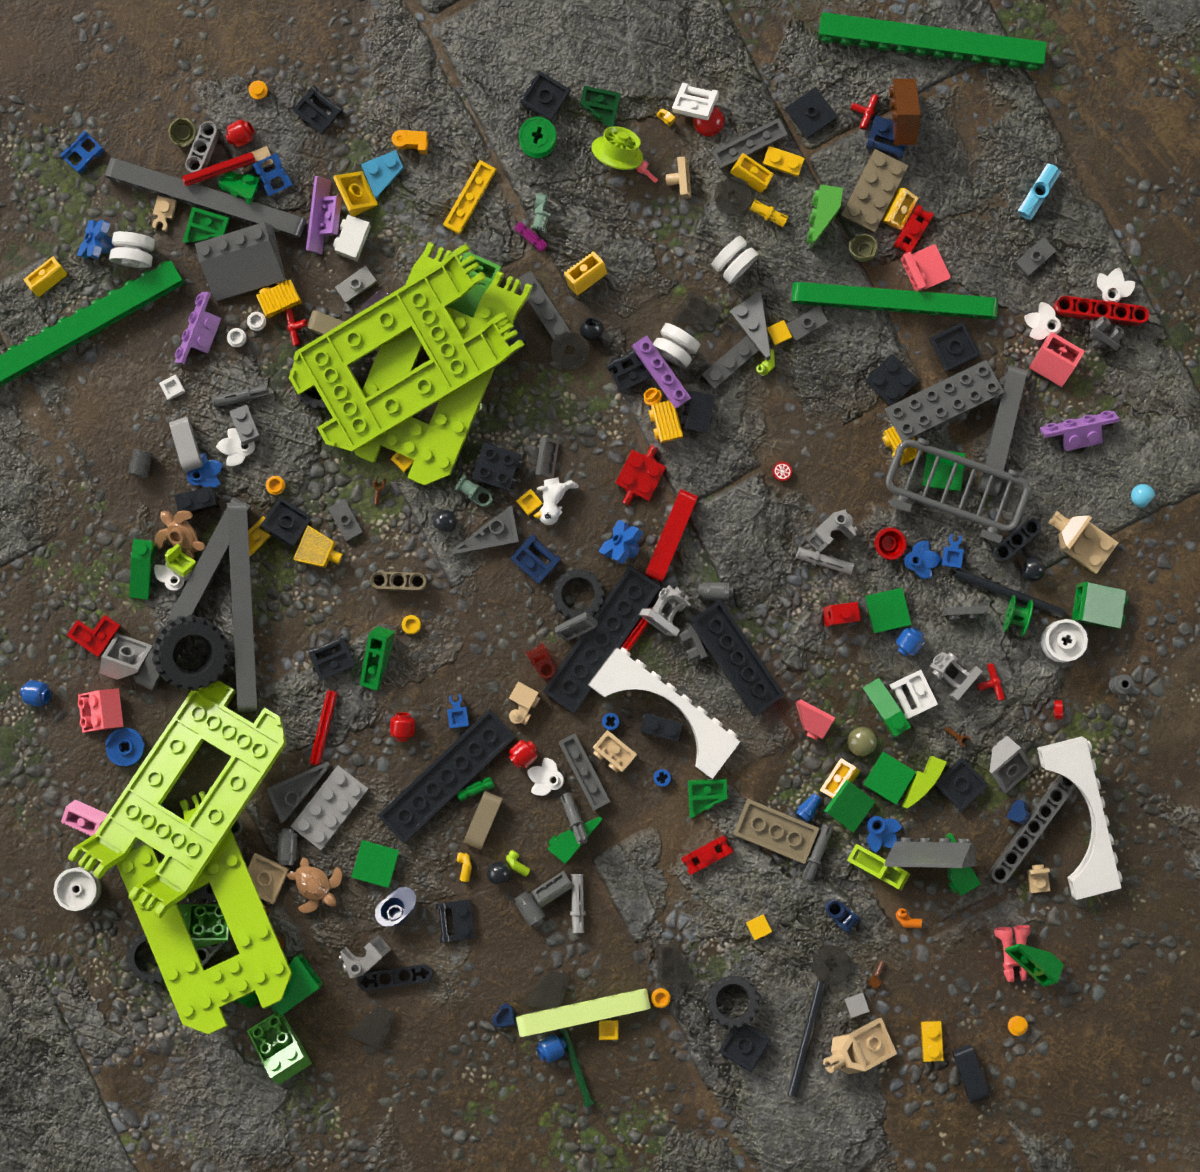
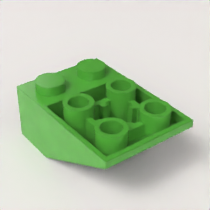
M820 185L819 190H815L812 199V206H815V209H812L809 224L812 227L809 228L806 243H810L809 249L814 247L837 216L841 207L843 188Z
M470 252L465 253L462 261L474 254ZM474 255L476 260L465 268L478 262L479 268L471 271L469 275L473 278L478 273L484 272L486 279L479 282L465 296L447 306L470 317H474L479 302L494 280L497 271L501 272V266L477 255Z
M177 904L196 949L228 941L229 928L219 904Z
M274 1013L247 1030L270 1079L278 1085L312 1064L284 1015L280 1016L279 1013Z

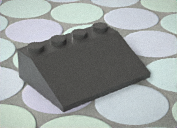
M266 222L195 244L199 263L216 302L286 281L273 226Z
M901 838V841L894 843L885 861V866L938 868L976 866V842H970L968 838H958V842H951V838H939V842H932V838H920V842L913 841V838Z

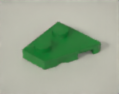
M230 171L220 176L218 188L229 192L236 198L240 195L246 199L247 204L251 205L260 184V177Z
M192 207L183 242L191 243L225 235L230 218Z
M726 778L688 780L690 818L727 799Z

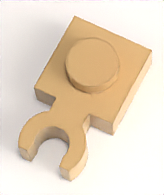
M267 146L252 151L256 162L271 156ZM272 159L261 163L263 169L275 165ZM253 164L242 169V172L244 174L249 173L254 167Z
M157 196L153 215L158 217L153 221L152 226L154 229H157L159 223H163L162 230L164 232L167 231L168 224L166 221L167 219L173 220L177 205L176 200Z

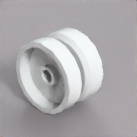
M132 232L113 233L112 244L117 248L110 250L109 260L111 262L135 268H150L152 266L153 257L147 252L154 250V238Z
M742 236L736 237L724 247L711 263V266L717 272L726 269L723 278L729 284L737 280L759 256V253L754 248H748L744 251L747 241Z
M665 323L660 332L663 338H656L653 345L663 358L679 367L687 368L692 361L689 354H696L701 344L682 329Z
M1064 619L1047 626L1042 633L1040 643L1042 651L1048 658L1055 662L1064 663L1076 660L1083 655L1087 648L1088 638L1081 624L1074 620ZM1062 638L1066 640L1065 645H1063L1064 641H1061Z
M81 867L65 870L55 881V899L60 906L67 910L78 911L90 908L101 896V880L93 875L94 871L87 872ZM76 886H79V888H80V891H79L78 893H77L78 889H75Z

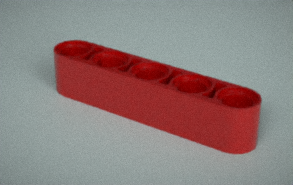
M1062 296L1053 305L1055 313L1059 316L1086 320L1094 319L1096 321L1100 317L1105 316L1109 319L1110 323L1140 326L1149 318V311L1144 306L1073 296ZM1059 303H1066L1067 310L1061 309ZM1078 305H1084L1086 312L1079 311ZM1097 307H1102L1105 310V315H1100L1097 312ZM1116 310H1121L1124 313V317H1118ZM1135 312L1141 313L1143 319H1136Z
M680 489L646 570V576L663 582L698 498L697 495Z

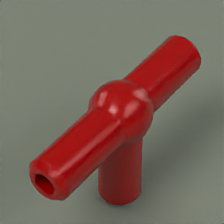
M876 94L872 95L868 107L852 103L851 110L864 114L860 124L861 130H867L871 117L875 113L874 109L879 99V96Z
M291 308L285 309L288 323L287 329L290 332L293 346H299L300 340L297 330L308 326V321L303 319L295 322L293 311Z
M990 663L987 665L991 680L977 684V689L982 691L994 687L998 701L1005 700L1001 679L997 675L994 664Z

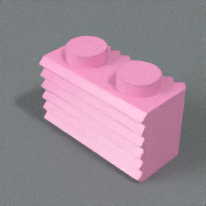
M74 800L66 806L61 822L93 836L108 814Z

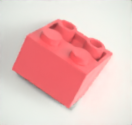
M1051 332L1039 349L1029 369L1062 387L1085 351Z
M119 688L97 690L78 695L82 733L124 727Z

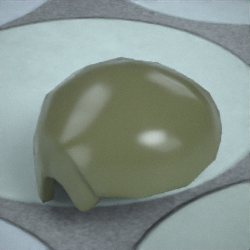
M177 118L170 124L168 130L169 138L177 146H190L197 136V127L194 122L187 118Z
M855 235L849 241V251L855 260L868 262L877 254L878 243L871 235Z
M864 726L854 729L849 734L847 740L849 750L854 755L861 757L871 754L878 742L876 733L871 728Z

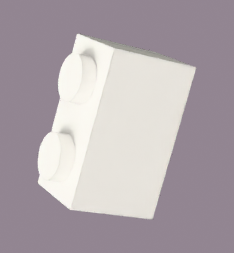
M347 215L346 220L343 219L340 225L341 234L335 238L333 244L336 254L358 262L371 228L370 223Z

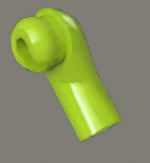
M770 349V360L767 361L765 359L764 362L756 367L757 373L762 376L767 375L775 367L774 349Z
M511 850L509 855L506 856L507 862L512 870L526 877L530 872V868L517 861L519 854Z

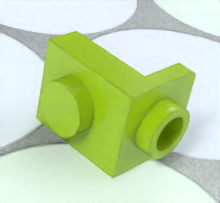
M179 544L170 548L165 554L167 567L183 578L197 565L194 559L182 552Z

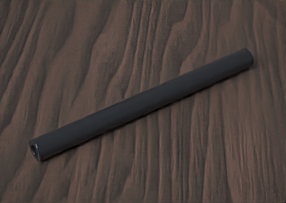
M957 568L954 577L1010 599L1015 595L1016 601L1026 605L1030 600H1033L1034 608L1060 618L1064 616L1065 609L961 569Z
M817 981L787 1094L789 1096L797 1097L827 984L825 982Z

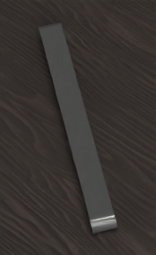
M110 158L105 177L110 180L252 225L266 222L273 226L274 232L301 239L307 221L302 217L252 202L251 205L247 204L245 199L236 198L233 195L198 184L186 187L182 179L115 158Z
M235 497L230 501V503L242 502ZM247 504V516H248V514H249V512H250V509H251V506L248 505V504ZM227 508L164 627L168 625V621L171 619L174 621L179 616H195L229 552ZM182 638L176 643L173 650V655L176 652ZM150 651L135 682L154 691L162 676L158 674L156 666L153 664V653Z
M246 502L227 503L238 713L257 712Z

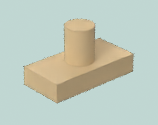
M685 156L677 157L678 173L666 174L667 186L679 184L680 195L684 199L692 198L689 161Z

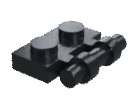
M633 350L628 351V354L620 358L612 359V362L606 364L609 371L615 368L618 373L612 375V378L620 393L653 378L643 362L638 361V355ZM632 361V366L623 369V364Z

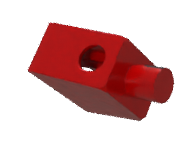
M858 602L830 605L823 608L825 627L862 622Z

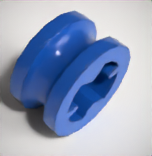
M607 713L602 719V725L607 730H614L619 725V718L614 713ZM608 716L610 718L613 716L616 719L614 721L615 726L611 727L610 725L608 727L605 724Z
M660 769L655 772L654 782L658 786L664 787L670 783L671 775L667 770ZM664 772V775L667 774L668 778L665 779V783L661 784V781H657V777L660 776L659 773Z

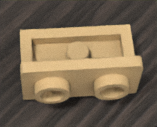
M608 730L593 746L595 750L593 754L601 760L607 759L610 762L608 766L616 773L619 770L623 772L637 755Z

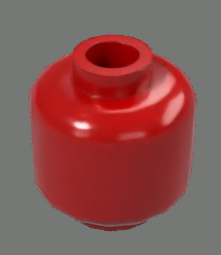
M240 119L227 126V134L225 136L230 145L234 144L239 148L253 141L255 131L249 121Z
M399 712L390 719V735L396 738V741L406 742L408 738L414 736L415 719L411 717L410 713Z
M520 740L510 749L509 759L518 769L521 767L526 769L537 759V753L535 752L537 747L531 741Z

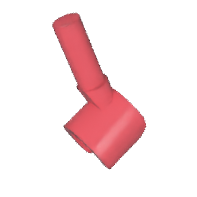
M643 160L642 164L636 168L637 171L647 175L656 183L658 179L647 170L649 163Z

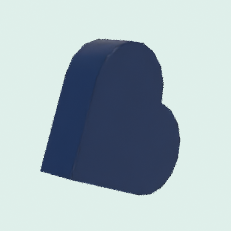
M1016 800L1006 818L1022 825L1027 823L1030 818V814L1027 811V803L1023 800Z
M504 1003L499 1007L498 1012L492 1018L494 1026L501 1028L516 1025L513 1007L510 1004Z

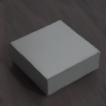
M863 993L844 999L851 1018L870 1012Z

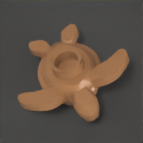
M169 511L160 512L161 520L168 528L159 530L155 536V543L158 549L163 548L164 542L168 538L173 546L179 544L181 550L186 552L185 554L192 559L195 558L194 552L206 548L204 543L198 541L194 528L185 521L193 517L191 512L178 511L174 517Z
M303 857L300 862L301 867L297 868L296 872L292 871L287 874L288 879L296 880L299 892L309 899L307 903L299 906L298 909L303 913L313 912L318 908L319 900L321 899L327 906H336V898L332 893H329V889L336 888L341 883L342 871L336 867L332 877L328 879L325 872L319 868L309 866L308 859Z

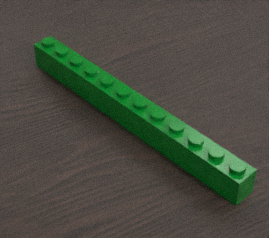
M826 12L821 13L817 40H822L823 43L827 44L838 42L843 46H851L853 44L859 45L860 48L864 49L876 47L880 51L891 49L902 54L913 52L918 56L928 54L933 55L935 58L951 57L955 61L966 59L971 60L972 63L988 62L993 66L1003 64L1008 65L1010 68L1026 67L1030 71H1037L1044 65L1047 44L1044 41Z
M172 261L161 262L158 268L153 271H145L141 274L140 278L129 280L124 284V287L108 292V296L93 300L90 306L77 309L74 315L63 317L57 321L56 325L43 328L38 335H31L25 338L22 344H15L9 347L7 352L2 355L0 354V387L184 285L185 282Z

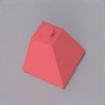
M801 699L798 700L796 707L803 729L808 732L807 736L814 740L818 738L823 739L835 717Z

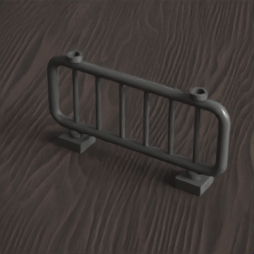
M918 438V441L904 440L898 445L886 477L887 489L891 493L898 495L897 499L892 498L889 505L910 512L912 504L908 503V500H912L988 527L987 530L981 529L979 536L997 543H1001L1003 537L998 534L999 531L1008 533L1017 529L1031 494L1029 482L1019 477V472L1011 469L1005 472L930 446V441ZM907 447L918 449L905 489L896 487L893 480L904 450ZM924 451L935 455L936 459L924 493L921 496L908 491L921 453ZM941 457L955 463L941 502L927 498L926 495ZM961 464L973 469L959 508L944 504L957 466ZM978 470L991 476L978 512L973 514L962 510L975 472ZM994 476L1009 481L995 521L980 516ZM1013 482L1023 487V494L1012 523L1005 525L998 521Z

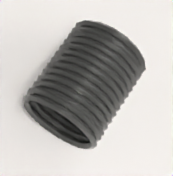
M133 449L128 474L147 478L153 453Z

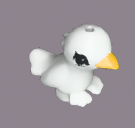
M558 477L544 480V486L537 487V490L543 491L544 504L540 511L533 516L540 519L545 525H552L557 522L562 513V507H557V503L568 489H576L578 484L572 480L560 483Z

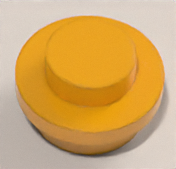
M254 81L249 86V94L253 99L261 100L268 93V88L262 81Z
M650 388L644 393V402L648 406L659 403L662 399L661 391L656 388Z
M272 476L266 482V489L272 495H279L285 489V482L279 476Z
M658 988L653 991L651 1001L654 1006L664 1008L670 1003V994L666 989Z
M1014 1016L1009 1020L1008 1029L1013 1035L1021 1036L1027 1031L1028 1024L1023 1017Z

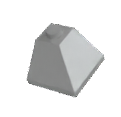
M116 633L101 657L99 673L117 680L138 673L150 653L152 645Z
M1008 736L993 747L990 773L1001 790L1006 794L1034 769L1021 747Z

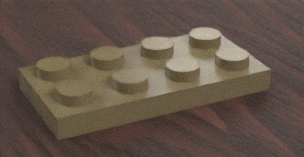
M874 149L841 217L875 233L908 165Z
M747 798L733 835L805 864L819 828Z

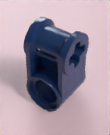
M835 899L826 902L824 909L827 915L845 932L850 934V930L861 919ZM832 904H838L839 910L835 914L830 912Z

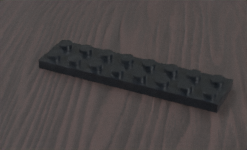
M629 565L593 617L597 620L598 627L580 636L543 690V693L575 713L592 689L588 684L616 648L619 649L641 617L639 615L641 610L648 607L661 586Z
M489 709L377 816L405 843L516 736Z

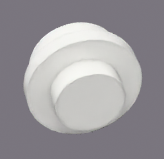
M253 312L248 316L247 324L250 329L260 331L266 325V318L260 312Z
M234 328L229 331L227 341L233 347H241L246 342V334L242 329Z

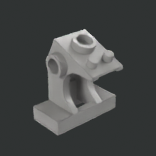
M845 509L834 512L806 540L815 550L821 552L833 540L830 536L832 531H841L851 540L856 536L857 528L852 526V517L850 514H847Z
M669 585L660 591L659 598L653 609H642L639 615L666 636H677L680 630L673 625V617L677 611L681 612L685 606L691 605L688 602L690 598L687 595L684 597L685 593L680 588L676 587L674 589ZM667 603L670 607L666 614H663L661 611Z
M941 652L933 659V663L930 665L934 670L932 673L940 680L943 678L955 688L950 697L954 701H958L982 673V670L976 666L970 672H967L956 663L958 658L950 652L948 654ZM950 665L959 672L954 679H951L945 673Z
M379 935L364 947L367 950L365 957L355 956L347 947L340 951L339 959L344 961V971L346 974H349L350 978L363 975L391 950Z

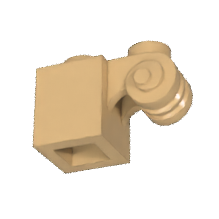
M519 681L509 699L519 705V709L512 710L509 718L515 724L521 723L526 725L531 716L528 714L531 707H536L540 698L537 697L539 692Z

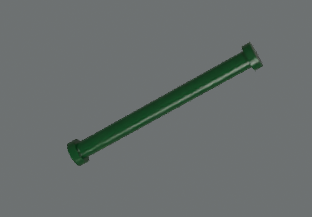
M567 1027L561 1028L559 1030L565 1041L566 1050L584 1099L583 1105L584 1107L590 1106L595 1101L591 1098Z

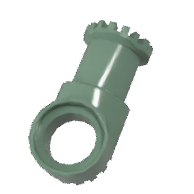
M537 193L534 205L535 219L530 229L538 233L539 231L540 233H547L546 226L548 218L551 217V214L545 211L548 195Z
M463 475L460 481H458L455 490L462 491L479 506L488 507L492 503V494L479 484L475 485L469 481L467 476ZM482 493L489 495V501L485 504L479 502V495Z

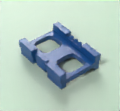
M84 130L77 137V141L70 148L67 147L60 156L81 174L88 167L87 164L89 165V162H92L94 157L98 158L105 150ZM87 139L95 143V148L91 152H87L82 147V144ZM74 152H77L82 157V160L76 166L68 160L69 156Z
M277 153L253 164L257 174L261 175L260 177L263 183H265L264 188L268 196L292 185L288 174L285 175L286 172L282 168L283 166L280 165L282 162ZM272 159L276 168L268 173L264 172L261 163ZM280 176L284 186L274 190L270 180Z

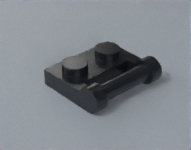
M313 85L292 110L323 135L335 119L342 114L344 109L339 105L336 106ZM315 97L332 111L331 114L328 115L314 104L311 99Z
M343 634L337 636V639L314 649L313 647L307 649L320 681L356 666ZM341 645L342 651L318 660L317 655Z
M471 899L436 904V910L439 911L442 935L440 936V943L475 938ZM446 908H452L454 935H449Z

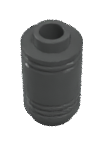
M702 582L698 586V599H702V601L721 600L722 602H729V598H733V587L729 586V583Z
M1118 675L1110 680L1109 688L1116 695L1127 694L1133 690L1134 681L1129 675Z
M282 829V832L278 833L277 860H279L281 865H294V861H296L297 833H294V829Z
M526 891L515 898V905L529 926L537 927L544 922L543 917H545V914L531 893L529 894Z

